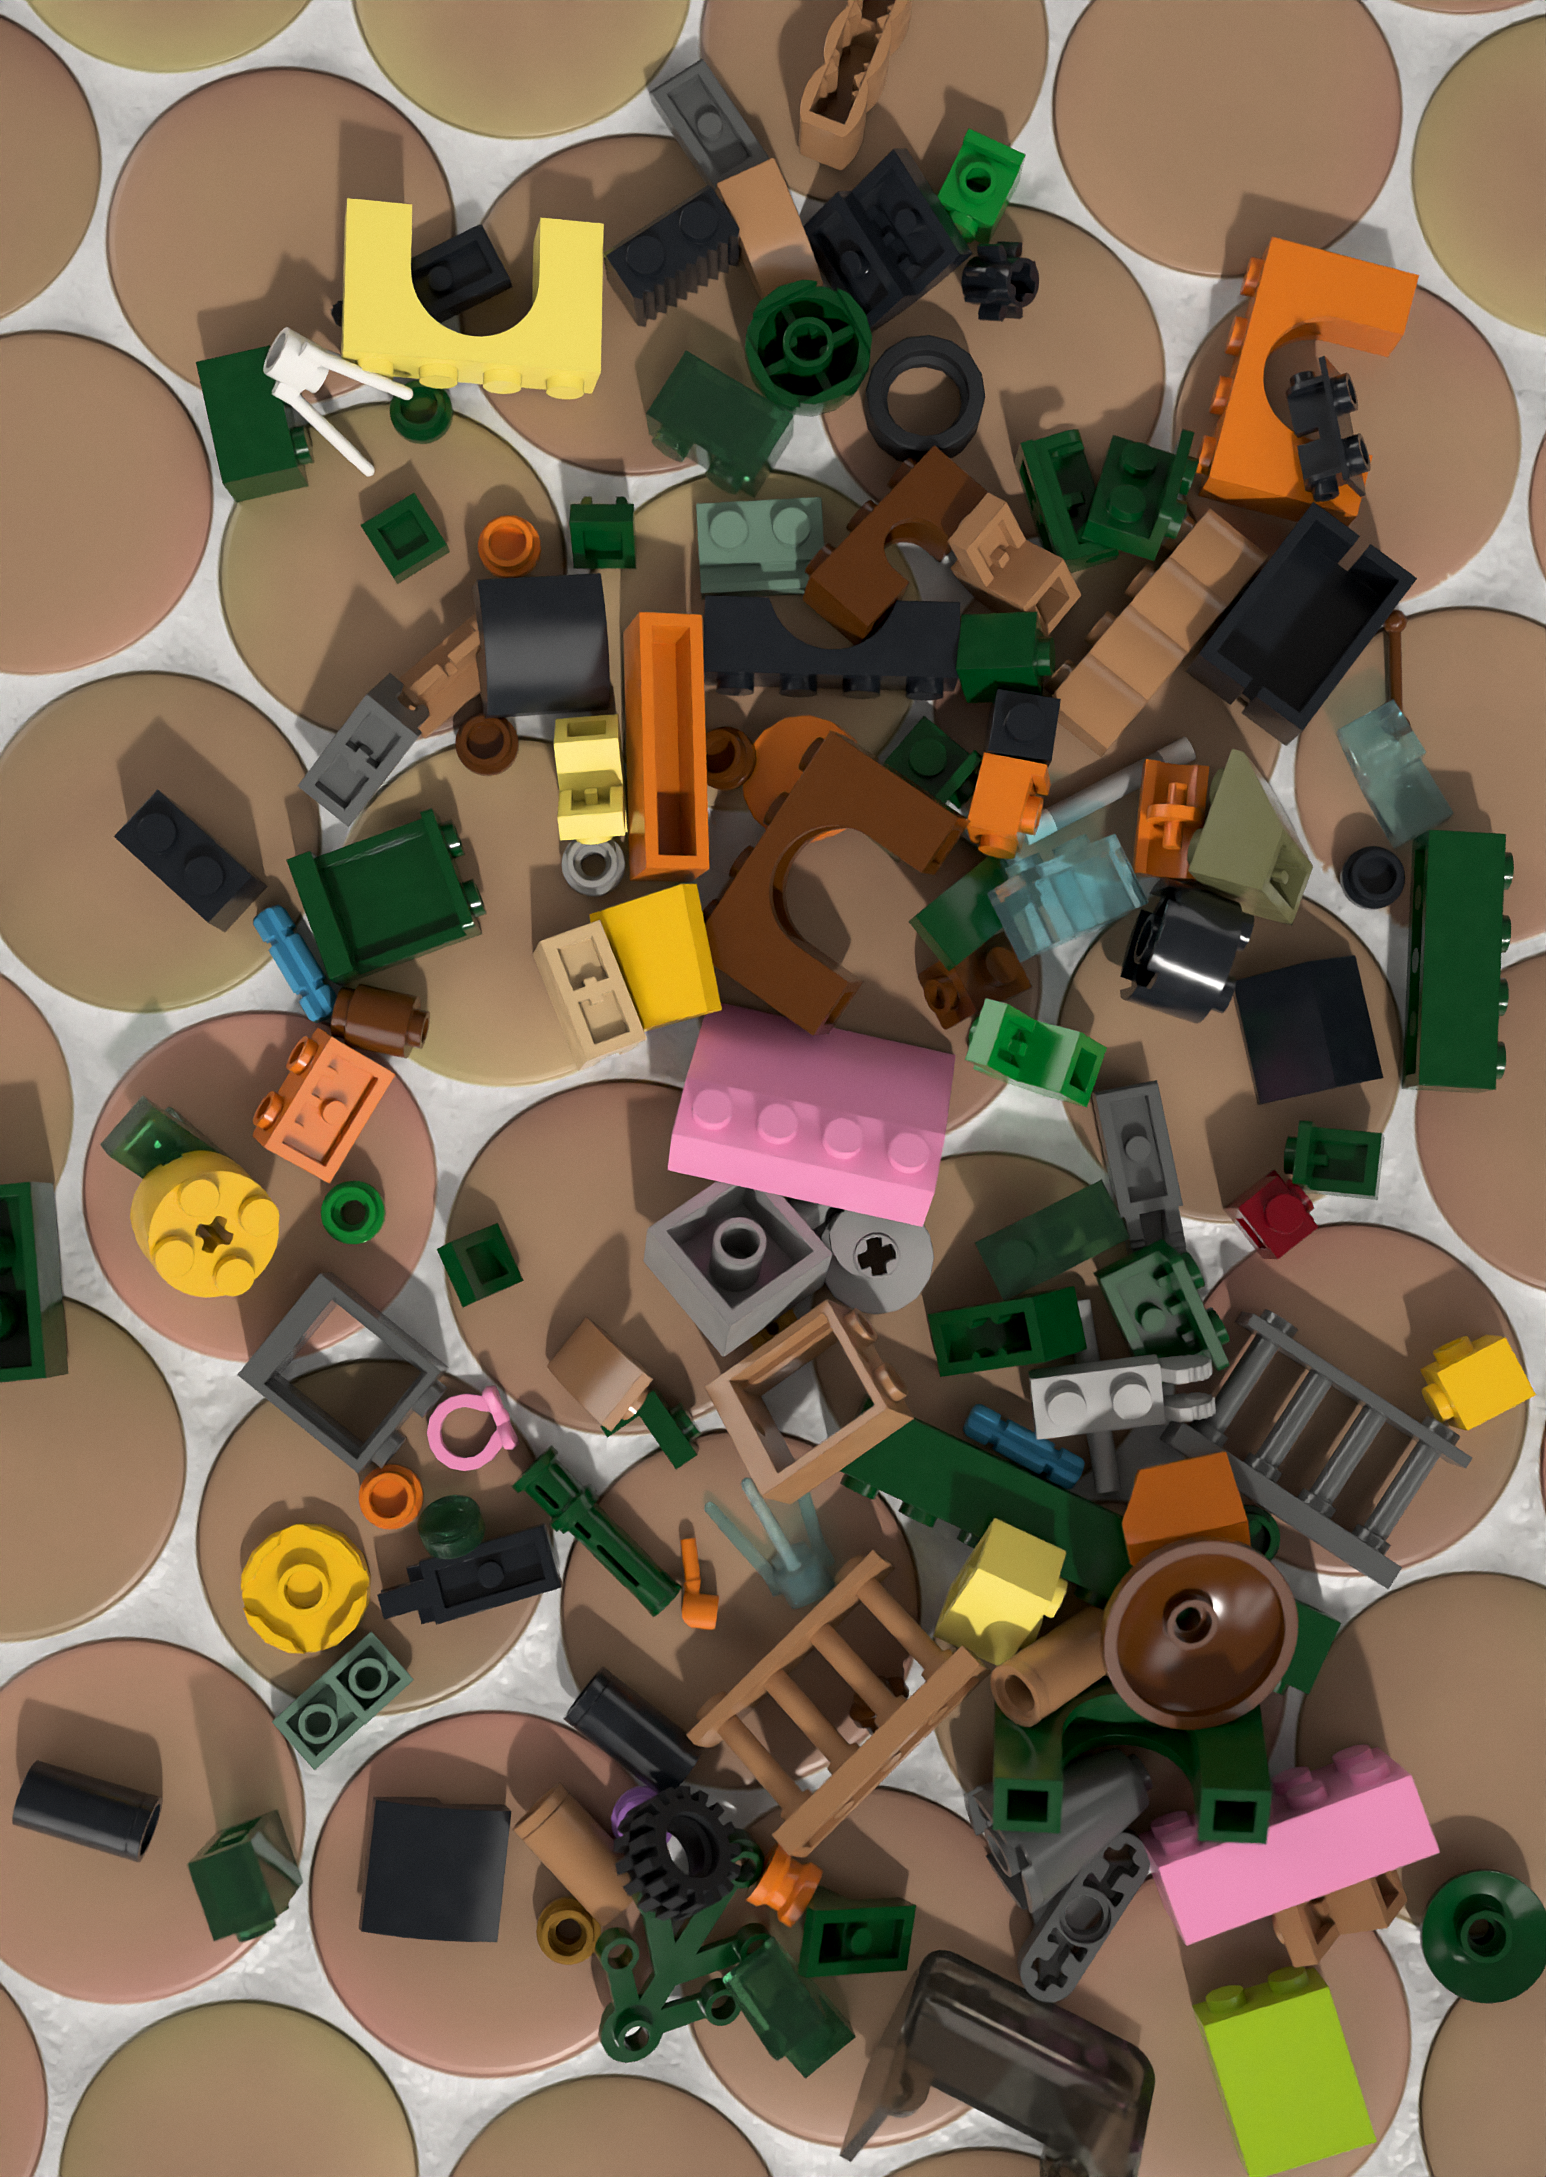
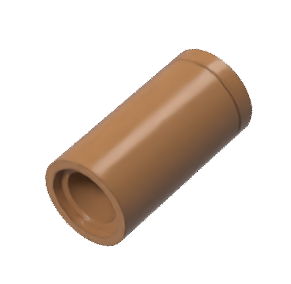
M1091 1606L1085 1607L992 1671L990 1678L992 1694L999 1708L1010 1720L1020 1726L1031 1727L1107 1674L1100 1649V1632L1104 1610Z
M560 1782L535 1802L513 1827V1831L602 1927L614 1920L633 1902L632 1897L628 1896L623 1888L624 1885L631 1881L628 1872L618 1875L615 1867L616 1862L625 1858L624 1854L613 1852L614 1840Z

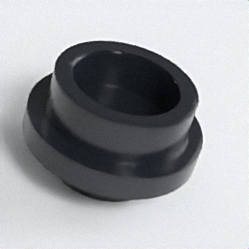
M1368 846L1357 850L1346 859L1340 873V884L1343 893L1351 903L1362 909L1377 910L1392 904L1400 896L1405 885V871L1401 861L1394 853L1383 847Z

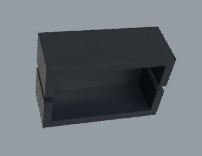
M1315 502L1307 509L1185 671L1230 705L1240 696L1248 702L1241 713L1285 746L1305 729L1417 579L1372 544L1366 548L1348 571L1341 567L1338 563L1360 536Z

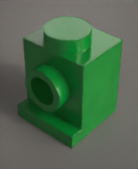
M968 128L960 151L937 197L966 243L976 241L981 244H990L1020 181L1026 154ZM967 184H968V185H971V186H973V187H975V188H977V189H979V190H981V191H983V192H980V193L973 192L972 190H970V189L968 188Z

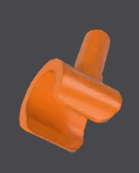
M696 1538L682 1539L680 1544L685 1582H683L682 1618L691 1628L713 1630L716 1626L719 1595L699 1593L701 1576Z

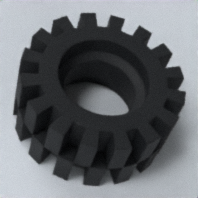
M681 1785L676 1789L670 1787L634 1807L626 1813L628 1817L621 1820L617 1831L623 1835L614 1840L613 1852L622 1853L625 1858L615 1863L617 1874L620 1875L628 1872L631 1879L629 1883L623 1886L628 1896L640 1892L642 1897L637 1906L645 1913L656 1908L655 1918L663 1921L673 1917L674 1922L684 1920L723 1900L722 1897L730 1894L735 1887L731 1880L739 1877L741 1866L731 1862L732 1859L741 1855L740 1843H729L728 1836L736 1832L732 1821L722 1825L718 1818L725 1810L718 1802L707 1807L706 1803L709 1795L702 1790L691 1795V1786ZM667 1832L680 1842L686 1853L689 1865L688 1875L678 1868L670 1856L666 1841Z

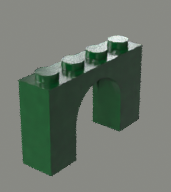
M1103 1676L1031 1727L1020 1726L1010 1720L1002 1712L994 1699L992 1830L1061 1834L1063 1770L1067 1764L1079 1754L1096 1747L1130 1745L1149 1749L1165 1756L1185 1773L1193 1790L1198 1841L1267 1844L1272 1788L1260 1703L1246 1714L1230 1722L1210 1728L1189 1730L1162 1726L1142 1717L1120 1697L1108 1676Z

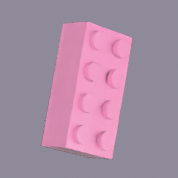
M1356 1745L1343 1749L1333 1755L1334 1763L1310 1771L1308 1767H1296L1285 1770L1272 1778L1273 1785L1271 1786L1272 1797L1267 1844L1198 1841L1195 1814L1188 1816L1186 1811L1171 1812L1153 1820L1150 1824L1152 1830L1138 1834L1143 1842L1150 1861V1870L1164 1909L1185 1944L1189 1945L1439 1853L1411 1774L1379 1747L1370 1749L1369 1745Z

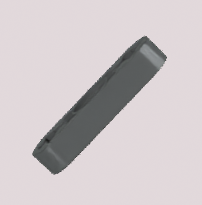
M1125 1828L1054 1896L1022 1945L1017 1957L1018 1972L1026 1991L1037 2000L1043 2002L1060 2001L1074 1990L1146 1879L1150 1869V1861L1143 1842L1132 1829ZM1125 1843L1129 1844L1128 1853L1133 1860V1865L1129 1869L1117 1866L1113 1870L1107 1883L1111 1890L1116 1891L1113 1898H1109L1098 1884L1087 1880L1086 1877L1092 1872L1101 1882L1110 1865L1104 1855L1105 1850L1111 1847L1119 1851ZM1079 1896L1093 1897L1101 1905L1100 1919L1093 1927L1085 1930L1075 1929L1065 1920V1911L1068 1904ZM1055 1927L1067 1941L1080 1946V1949L1077 1953H1074L1066 1943L1057 1959L1063 1973L1058 1978L1048 1974L1041 1982L1037 1980L1038 1973L1033 1961L1037 1957L1048 1961L1059 1947L1056 1936L1050 1934Z

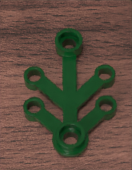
M735 1828L736 1832L728 1836L729 1843H740L741 1855L732 1859L731 1862L735 1863L741 1858H747L741 1866L739 1877L731 1880L735 1885L731 1893L722 1897L723 1900L686 1918L675 1936L673 1934L671 1918L666 1921L656 1919V1908L645 1913L637 1906L642 1897L641 1893L637 1892L631 1895L642 1914L652 1965V1972L639 1992H637L632 1972L639 1959V1948L630 1932L622 1927H612L605 1930L598 1937L595 1944V1953L606 1971L612 2000L606 2006L601 2016L599 2040L606 2054L612 2059L623 2063L639 2061L656 2049L663 2033L707 2018L711 2024L716 2026L730 2024L740 2014L742 2000L732 1983L727 1979H712L698 1993L666 2002L675 1986L741 1962L748 1969L761 1970L770 1965L777 1954L776 1941L767 1928L760 1923H749L740 1928L733 1936L701 1946L738 1888L750 1887L759 1879L764 1866L763 1851L746 1830ZM763 1940L762 1946L757 1951L747 1953L748 1947L754 1941ZM620 1944L626 1945L621 1955L615 1958L608 1957L613 1947ZM724 1995L728 1996L727 2001L722 2006L711 2008L717 1998ZM640 2027L635 2033L625 2037L630 2029Z

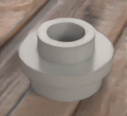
M574 839L564 851L562 872L567 883L576 892L590 897L602 896L613 891L621 882L625 872V858L621 848L613 839L593 845L582 844ZM591 855H599L606 861L605 870L595 877L586 875L582 870L584 860Z

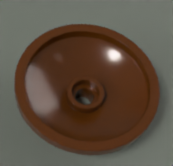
M1199 1536L1178 1540L1153 1551L1141 1559L1129 1570L1115 1588L1105 1609L1101 1624L1100 1649L1104 1668L1110 1682L1120 1697L1136 1713L1149 1721L1170 1728L1189 1730L1222 1725L1255 1708L1274 1690L1290 1664L1296 1646L1298 1634L1297 1608L1291 1589L1283 1575L1270 1560L1251 1546L1240 1541L1217 1536ZM1192 1607V1611L1187 1618L1176 1620L1177 1615L1182 1610Z

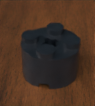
M1163 877L1154 885L1149 893L1161 897L1153 913L1141 909L1131 932L1120 977L1131 980L1132 983L1131 987L1120 990V997L1125 1001L1197 1024L1204 1020L1211 1010L1224 1013L1229 1006L1236 985V978L1229 975L1236 951L1242 952L1250 940L1255 919L1254 915L1242 912V907L1237 901Z

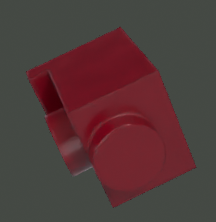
M1271 1170L1223 1208L1262 1259L1281 1258L1318 1228L1314 1218L1310 1215L1314 1205L1298 1184H1293L1291 1179L1284 1182L1276 1170Z

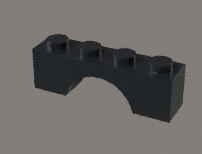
M705 596L704 684L705 686H716L717 693L728 696L751 695L754 693V687H779V694L796 698L816 696L817 688L843 689L842 695L853 699H873L880 697V690L906 691V698L920 701L939 700L944 697V692H954L959 679L956 665L960 635V602L897 600L885 624L866 641L843 649H823L809 645L793 636L778 619L769 597Z

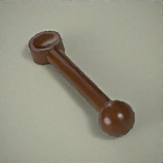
M1394 609L1383 623V628L1388 632L1390 691V718L1383 724V734L1391 741H1399L1405 738L1411 728L1409 720L1403 716L1401 632L1407 625V618L1402 611Z

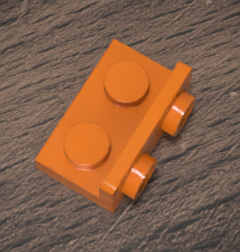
M317 1028L311 1038L304 1036L292 1050L286 1064V1069L290 1073L277 1093L274 1091L269 1092L258 1106L253 1118V1124L257 1126L253 1132V1137L264 1148L330 1184L396 1074L339 1041L329 1033Z

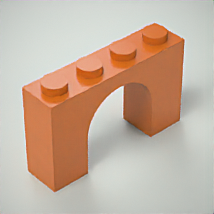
M1271 237L1261 259L1251 256L1240 289V295L1250 297L1245 318L1235 316L1224 353L1234 356L1229 377L1219 376L1210 403L1209 413L1219 415L1213 437L1203 436L1196 457L1199 459L1196 473L1203 475L1198 496L1298 522L1311 504L1315 502L1348 527L1357 517L1362 497L1348 484L1338 487L1340 493L1338 497L1325 502L1314 501L1312 492L1305 491L1297 446L1314 440L1303 436L1298 438L1294 431L1285 426L1272 411L1264 390L1263 375L1265 362L1269 356L1280 348L1303 340L1326 341L1388 358L1404 335L1419 275L1276 237ZM1369 455L1370 464H1371V460H1372V456H1373V455ZM1368 472L1362 473L1364 486L1366 483Z

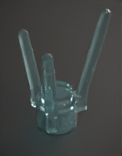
M748 1477L741 1481V1487L748 1497L753 1510L778 1551V1554L771 1559L775 1569L714 1502H707L705 1504V1512L763 1577L773 1597L783 1594L790 1609H799L816 1601L835 1586V1581L827 1569L835 1560L824 1542L811 1493L808 1492L798 1499L811 1545L809 1550L805 1541H800L793 1545L790 1544L764 1497H761L754 1481Z

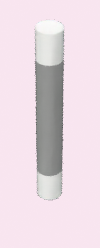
M1183 737L1042 810L1036 835L1025 834L1024 841L1027 845H1031L1141 788L1143 762L1146 759L1185 765L1195 760L1196 755L1191 743L1186 737Z

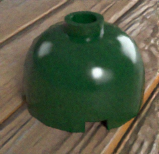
M803 279L781 285L759 301L753 312V319L747 327L745 359L753 384L768 403L791 415L814 417L837 410L855 395L869 370L872 334L865 312L849 293L838 287L836 292L828 287L817 286V281Z

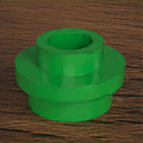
M346 1181L336 1185L327 1193L321 1206V1219L324 1228L331 1237L345 1244H361L371 1240L380 1232L386 1218V1207L381 1194L373 1186L361 1181ZM353 1200L361 1202L365 1208V1217L357 1225L348 1223L344 1217L345 1206Z

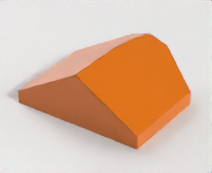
M1225 1451L1137 1470L1134 1487L1122 1521L1123 1534L1129 1561L1132 1566L1136 1565L1153 1551L1172 1542L1190 1537H1224L1251 1546L1248 1519Z

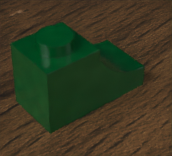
M1074 1286L1022 1294L928 1314L940 1377L1042 1363L1087 1349Z

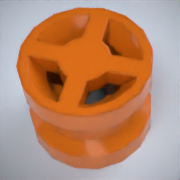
M776 1842L764 1858V1866L759 1879L748 1887L745 1900L755 1906L766 1904L777 1912L780 1922L788 1927H792L814 1895L821 1880L823 1869L813 1862L800 1863L792 1858V1856H789L780 1844Z

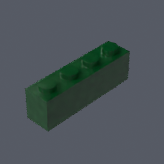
M1429 829L1412 840L1402 1089L1482 1093L1496 1090V1079L1500 1080L1504 1075L1506 1048L1502 1041H1498L1499 1016H1503L1507 1010L1509 987L1507 980L1500 978L1501 953H1506L1509 948L1511 920L1508 915H1503L1504 890L1510 888L1514 872L1513 855L1511 852H1505L1506 834Z

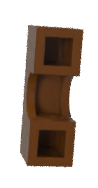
M935 445L919 462L913 457H909L890 478L887 487L891 491L878 505L871 499L864 503L846 527L850 534L837 548L831 543L823 546L805 569L809 580L802 600L854 646L869 639L888 619L896 601H902L910 583L891 566L884 549L896 543H912L923 548L940 563L952 551L948 540L955 533L960 522L989 493Z

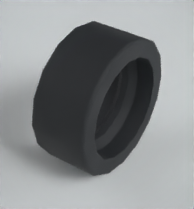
M932 335L905 338L886 349L871 368L864 401L867 428L879 448L897 461L904 462L909 457H913L919 462L934 445L951 459L965 449L977 432L985 401L982 373L971 355L951 340ZM926 367L942 371L954 380L960 391L961 408L959 416L950 428L939 434L922 436L907 432L895 423L889 413L887 397L892 383L899 374L908 369Z

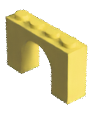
M347 198L344 229L341 358L360 366L363 371L374 372L391 380L394 377L419 379L422 385L431 388H452L458 382L483 384L485 390L497 394H512L519 392L521 388L544 389L547 395L558 399H576L582 397L584 393L592 394L601 374L604 224L541 217L533 242L532 308L517 325L505 332L483 337L469 336L452 331L437 322L425 310L415 293L411 277L412 204Z

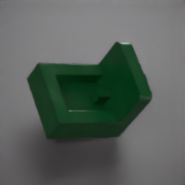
M1300 1120L1297 1137L1288 1136L1286 1140L1284 1173L1293 1175L1292 1183L1298 1184L1305 1193L1378 1200L1385 1137L1382 1133L1321 1128L1317 1127L1313 1121Z
M657 1386L647 1393L644 1403L631 1418L627 1420L621 1419L612 1431L603 1425L600 1426L608 1438L640 1416L676 1470L697 1456L699 1448L693 1441L702 1434L697 1424L681 1402L671 1408Z

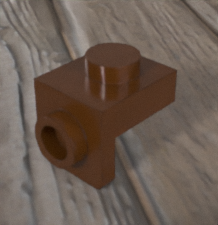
M1005 931L990 937L950 971L939 960L918 974V980L924 990L925 1000L945 1030L980 1013L986 998L1005 1002L1032 988Z

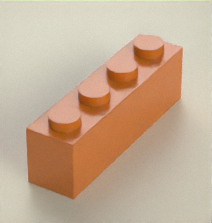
M639 612L623 632L630 881L692 882L710 869L702 615Z

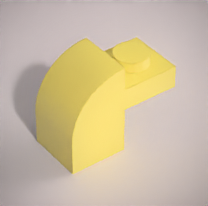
M619 714L555 719L554 751L559 785L557 818L560 841L576 839L579 843L593 845L607 842L613 836H624L628 832Z

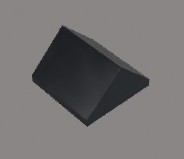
M1356 955L1306 961L1236 980L1233 998L1258 1105L1383 1078Z

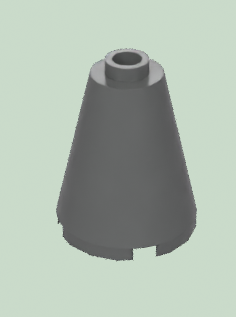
M1118 1748L1071 1760L1063 1770L1061 1834L992 1830L993 1782L977 1786L974 1790L964 1795V1800L975 1835L978 1836L983 1832L991 1850V1853L986 1855L992 1869L1016 1904L1022 1910L1029 1908V1913H1032L1039 1908H1043L1148 1808L1149 1798L1147 1792L1153 1788V1784L1142 1761L1133 1753L1126 1756Z

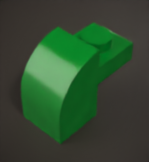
M986 998L980 1016L971 1026L968 1038L969 1049L965 1060L974 1064V1070L994 1079L1037 1094L1087 1108L1107 1047L1082 1032L1037 1021L1007 1003Z

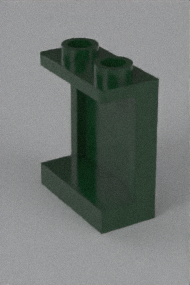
M429 808L420 812L422 818L326 854L316 856L311 851L286 859L329 980L342 986L482 934L477 917L483 916L487 912L474 878L463 882L455 858L465 855L452 819L441 822L434 809Z

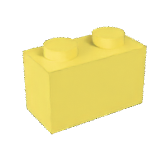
M994 1518L951 1583L933 1636L958 1648L964 1646L974 1652L979 1658L999 1666L1014 1656L1019 1648L1024 1649L1032 1644L1040 1631L1043 1615L1052 1618L1059 1609L1068 1585L1067 1581L1059 1578L1067 1551Z

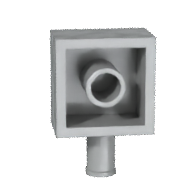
M716 1181L647 1228L643 1261L724 1357L824 1285L832 1252L812 1230L842 1209L795 1198L787 1201L781 1195Z

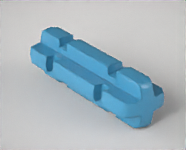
M278 904L259 913L253 919V925L263 942L272 945L269 952L293 993L301 995L302 999L299 1003L309 1020L319 1023L332 1017L337 995L328 984L324 985L323 981L326 977L303 937L298 933L294 934L293 930L296 926L287 910Z
M976 1404L972 1408L963 1426L965 1435L983 1445H986L988 1442L993 1444L992 1449L1037 1474H1040L1042 1471L1047 1473L1046 1478L1065 1489H1072L1078 1482L1085 1465L1082 1458L1062 1447L1059 1451L1054 1449L1055 1444L1048 1439L1037 1440L1033 1431L1010 1419H1007L1006 1422L1000 1420L1001 1415L982 1404Z

